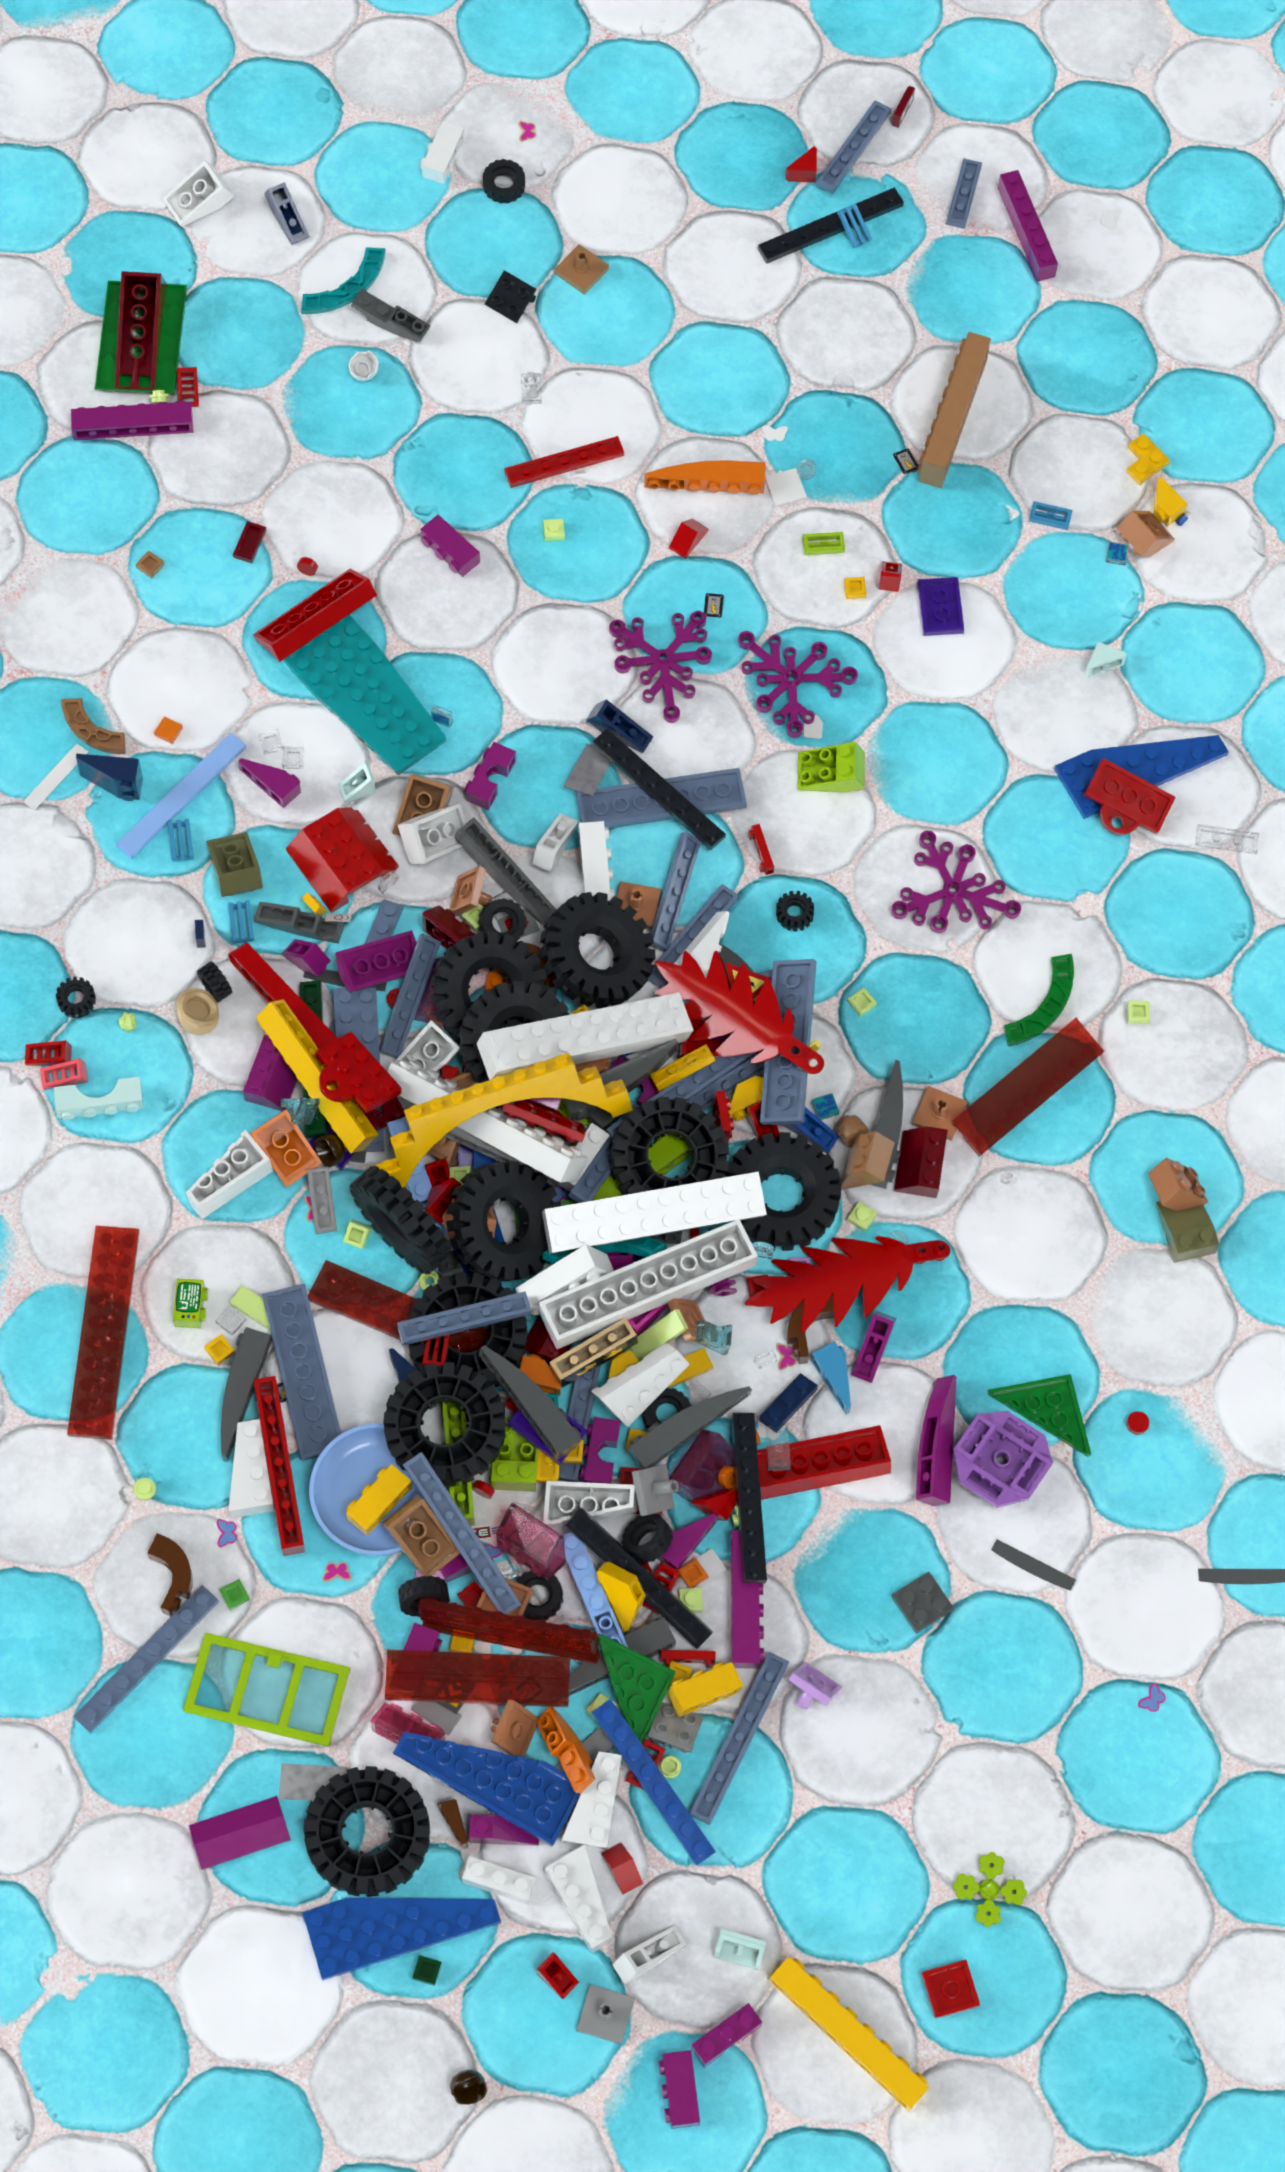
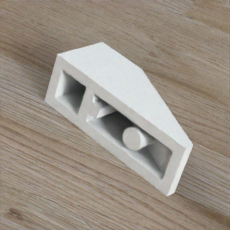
M560 813L538 842L532 864L551 872L560 860L579 821Z
M674 1925L623 1953L612 1965L624 1984H627L686 1947L687 1944Z

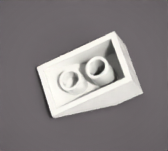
M204 161L162 199L178 224L183 227L221 209L234 197V194L217 169L207 161Z
M460 803L398 824L410 864H424L463 847L455 837L458 830L466 824Z

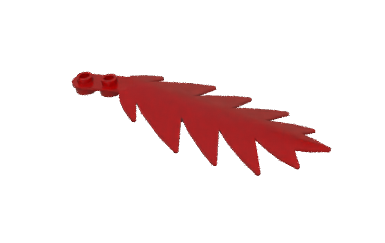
M684 951L681 966L670 962L655 961L660 973L668 981V984L656 990L655 994L664 996L680 993L682 1000H690L684 1005L690 1021L710 1017L688 1039L689 1042L703 1041L734 1032L712 1053L714 1057H732L761 1051L751 1060L752 1064L768 1061L781 1054L809 1074H818L823 1070V1057L792 1036L794 1019L791 1009H787L782 1023L776 993L769 978L765 979L753 1005L751 982L745 963L741 965L729 991L728 979L718 951L713 953L707 978H705L696 960L687 951ZM795 1047L800 1049L797 1055L792 1054V1049ZM813 1059L817 1061L815 1067L809 1065V1062Z
M876 1236L875 1238L881 1244L833 1237L831 1241L848 1256L804 1246L801 1250L819 1266L791 1260L773 1259L771 1262L792 1277L769 1276L753 1279L754 1283L765 1289L745 1301V1305L773 1307L770 1323L774 1324L786 1317L804 1300L801 1333H804L816 1320L833 1293L834 1326L838 1327L857 1298L861 1286H863L864 1317L867 1318L881 1303L895 1282L897 1275L898 1291H902L910 1278L914 1263L923 1264L926 1261H942L949 1256L950 1247L941 1240L905 1245L903 1242L883 1236Z

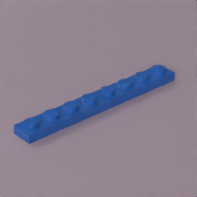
M609 1699L591 1712L618 1753L622 1755V1759L695 1865H699L713 1855L716 1851L612 1700Z

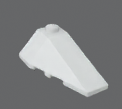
M728 911L716 912L685 949L696 960L705 978H707L714 951L721 952L722 946L719 945V940L726 931L730 914ZM684 952L674 964L682 965Z
M431 1020L394 1062H400L401 1060L410 1062V1060H414L422 1064L421 1068L425 1070L437 1071L447 1065L459 1052V1044L440 1025Z

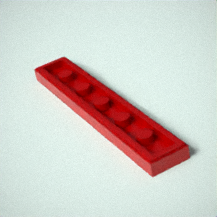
M616 436L504 468V472L510 488L622 457L624 456V450L619 437Z

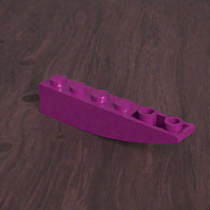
M955 1375L936 1379L921 1432L916 1500L931 1506L949 1504L951 1498L957 1379Z

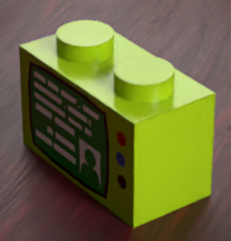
M177 1278L173 1313L175 1327L201 1329L202 1321H206V1308H203L204 1301L208 1300V1288L205 1287L203 1280Z

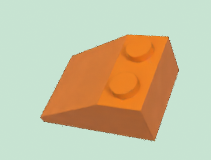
M287 1109L250 1132L255 1142L270 1159L272 1167L286 1187L306 1175L307 1169H314L322 1164Z

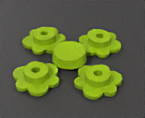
M994 1852L982 1855L979 1858L981 1865L979 1871L985 1873L988 1880L983 1881L979 1886L975 1882L974 1876L970 1875L967 1877L965 1874H959L956 1879L957 1882L953 1883L956 1897L960 1900L965 1898L971 1900L974 1894L980 1890L981 1896L986 1901L984 1904L977 1906L978 1912L975 1915V1919L978 1923H984L985 1927L999 1924L1001 1921V1916L999 1915L1001 1909L999 1906H995L992 1901L1000 1893L1005 1897L1006 1903L1011 1904L1013 1902L1017 1906L1021 1905L1024 1901L1023 1897L1027 1896V1890L1024 1889V1882L1022 1880L1013 1881L1009 1879L1001 1890L999 1884L992 1880L996 1875L1003 1873L1002 1867L1005 1863L1004 1859L1001 1856L996 1857Z

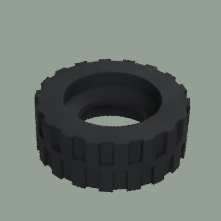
M510 159L491 162L483 172L484 193L494 202L507 204L516 201L525 191V172H523V168L517 162H513ZM499 175H510L514 182L511 187L500 188L496 186L494 180Z
M507 898L497 899L487 903L482 908V912L479 913V931L481 933L498 932L501 935L506 933L514 936V940L518 941L520 936L524 934L527 918L524 910L514 900H507ZM498 912H506L512 919V926L507 932H498L493 927L492 920Z
M667 1387L643 1411L645 1427L647 1426L649 1429L657 1422L659 1424L662 1423L656 1416V1410L661 1404H673L677 1408L678 1413L690 1407L691 1404H689L687 1396L685 1397L684 1393L677 1391L675 1388L669 1389Z
M653 1513L639 1516L629 1523L630 1525L626 1527L624 1534H622L621 1544L640 1563L646 1564L655 1561V1559L660 1558L667 1552L668 1547L672 1544L673 1531L659 1514ZM656 1531L654 1537L649 1542L639 1546V1542L646 1534Z
M531 1569L529 1572H524L521 1577L519 1576L517 1583L529 1588L535 1585H543L549 1591L547 1602L540 1606L532 1605L529 1602L523 1617L537 1622L546 1621L550 1617H554L556 1612L561 1609V1604L563 1603V1590L558 1578L552 1575L550 1571H544V1569Z
M416 1577L406 1581L398 1589L401 1611L413 1617L437 1614L445 1610L450 1603L447 1583L440 1577Z

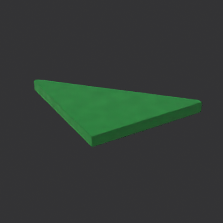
M1071 1374L988 1390V1395L1085 1456H1091Z
M598 1634L597 1639L623 1718L643 1745L676 1671L606 1636Z

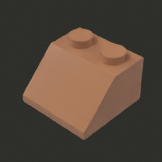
M1131 511L1117 527L1122 539L1129 542L1133 546V551L1142 557H1151L1175 540L1151 511Z

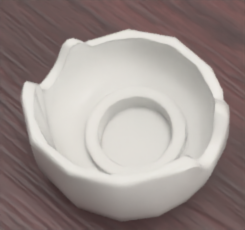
M370 350L366 352L358 351L350 359L348 368L351 376L356 380L369 381L377 375L379 362L377 356Z

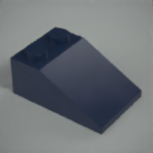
M76 753L81 777L123 800H140L143 776L139 759Z

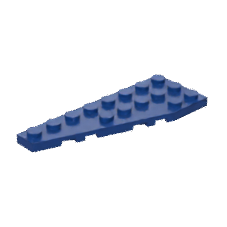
M1214 735L1092 749L1055 765L1054 770L1083 819L1099 813L1102 806L1087 798L1084 794L1103 758L1157 787L1225 757L1229 751L1220 736Z
M409 1732L402 1734L392 1752L394 1755L550 1847L554 1845L580 1796L579 1793L574 1792L566 1773L545 1761L526 1759V1757L503 1754V1752L456 1744L455 1742L442 1741Z
M345 1898L302 1912L322 1981L501 1923L494 1899Z

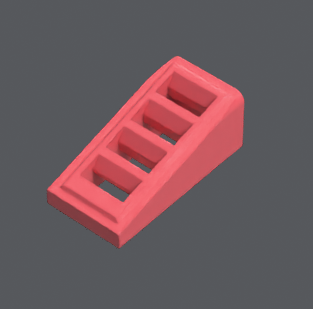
M80 1058L40 1068L44 1090L88 1082L86 1063ZM67 1070H70V1077H67ZM58 1071H61V1078H62V1079H60V1080H59V1077H58ZM49 1073H52L53 1075L52 1082H50Z

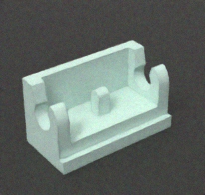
M721 1929L714 1958L759 1971L766 1941Z

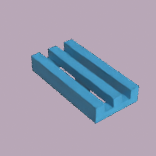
M856 203L837 212L853 248L872 239ZM844 213H847V215H848V217H849V220H850V222H851V225H852L853 229L855 230L856 235H857V237H858V239H859L858 242H857V240H856V238H855V236H854V234H853V232H852V230H851V227H850V225H849V223H848V221H847V219H846Z
M1033 501L1029 522L1068 530L1073 510Z
M185 819V821L176 820L173 823L168 821L173 862L194 859L189 819ZM182 827H186L189 855H185ZM173 828H177L178 830V839L181 856H177Z
M247 900L245 903L239 901L237 904H233V902L228 903L233 944L254 941L250 901ZM243 908H246L249 937H245ZM234 909H238L241 938H237Z

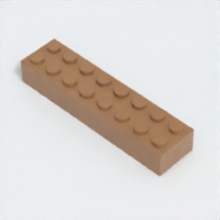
M968 332L966 339L962 338L959 348L960 352L956 355L954 361V369L949 374L948 386H945L943 391L942 403L940 402L938 405L936 419H933L931 425L932 431L927 436L925 450L922 451L919 459L920 464L917 473L920 474L919 482L941 489L943 487L988 359L991 338Z

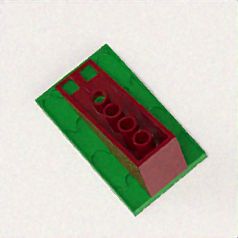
M121 271V281L108 280L95 390L145 394L153 393L155 390H165V394L175 395L187 285L167 284L161 273Z

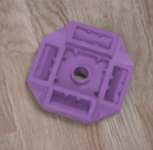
M1009 1411L978 1413L953 1450L959 1484L995 1508L1028 1501L1053 1464L1046 1436ZM1003 1457L1007 1460V1463L999 1464L996 1458Z

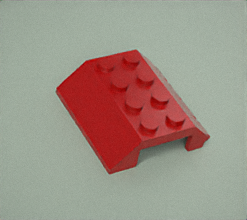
M352 807L336 808L306 826L286 848L289 856L331 913L349 903L348 895L381 875L383 881H386L395 875L394 873L399 867L391 855H387L389 851L380 839L375 840L377 835L369 824H364L366 820L358 810H353Z

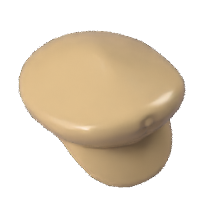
M199 988L187 989L179 995L176 1002V1011L182 1027L195 1035H203L213 1031L219 1021L218 1005L214 997L209 992Z

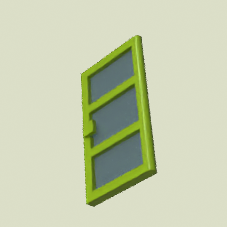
M205 1633L183 1712L329 1747L351 1669L347 1666Z

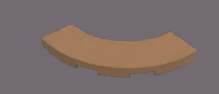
M82 698L61 699L67 724L81 741L102 752L125 754L124 732H112L97 727L86 714Z

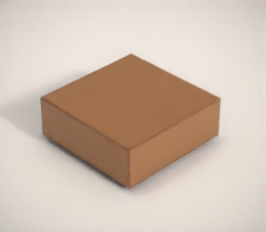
M147 551L135 565L138 570L152 579L165 564L162 559Z

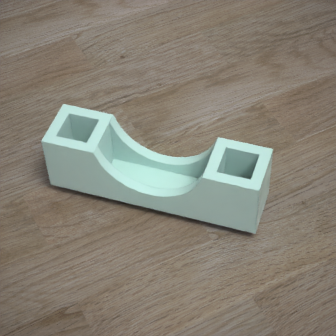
M140 1077L118 1079L115 1088L109 1094L99 1098L83 1095L76 1085L54 1087L55 1108L58 1119L71 1120L79 1116L94 1117L96 1114L102 1113L113 1115L118 1111L136 1112L144 1108Z

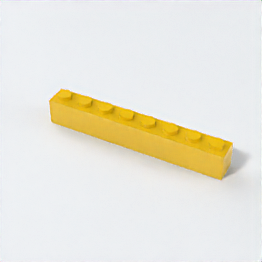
M284 999L270 1002L256 1017L261 1028L267 1033L273 1045L291 1067L296 1078L302 1083L308 1095L320 1109L321 1114L328 1120L333 1131L337 1133L343 1142L344 1147L350 1153L363 1151L379 1134L354 1099L348 1102H334L327 1099L321 1093L319 1077L325 1066L316 1057V1051L319 1050ZM336 1085L327 1086V1088L330 1090H335L338 1088Z
M788 1957L772 1974L769 1981L909 2112L928 2091L929 2087L926 2085L928 2081L920 2073L914 2074L909 2069L910 2064L903 2057L899 2056L897 2058L891 2052L893 2050L892 2047L885 2040L879 2041L874 2036L875 2031L868 2024L864 2023L862 2025L856 2019L858 2016L851 2008L847 2007L845 2009L839 2003L840 1999L832 1991L827 1992L821 1987L823 1983L814 1974L810 1976L804 1971L805 1966L797 1958L793 1960Z

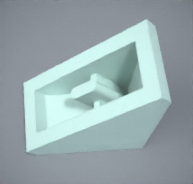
M1098 642L1088 663L1085 673L1086 677L1088 678L1123 666L1127 656L1126 653Z
M364 762L338 784L345 802L376 794L374 778L367 762Z

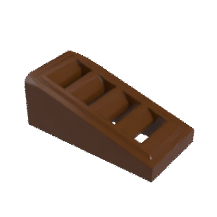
M452 1799L439 1803V1811L463 1849L468 1848L469 1844L457 1800Z

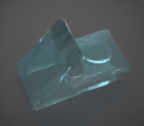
M319 1098L281 1099V1108L289 1107L292 1125L311 1124L320 1100Z
M706 1320L698 1321L696 1342L722 1355H727L731 1346L732 1325L718 1327Z

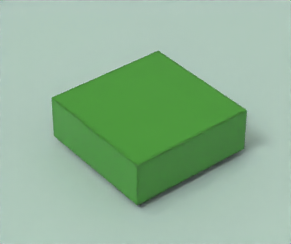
M240 1579L219 1589L229 1610L250 1600Z

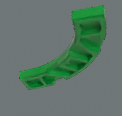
M1072 954L1051 957L1052 982L1047 996L1038 1009L1021 1020L1004 1025L1008 1047L1024 1043L1040 1035L1061 1015L1073 986L1074 963Z

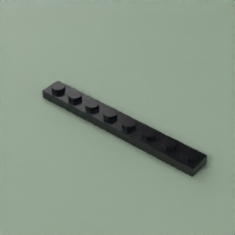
M894 187L858 202L856 205L864 222H867L903 207L904 201ZM837 212L759 244L758 251L766 264L844 232L845 229ZM844 213L850 227L853 228L847 213Z
M606 729L593 741V746L707 848L712 850L726 837V833L609 729Z
M732 1413L731 1423L743 1583H766L767 1571L755 1414Z
M582 1507L565 1524L604 1562H610L636 1575L646 1595L644 1600L696 1649L713 1633L700 1618Z

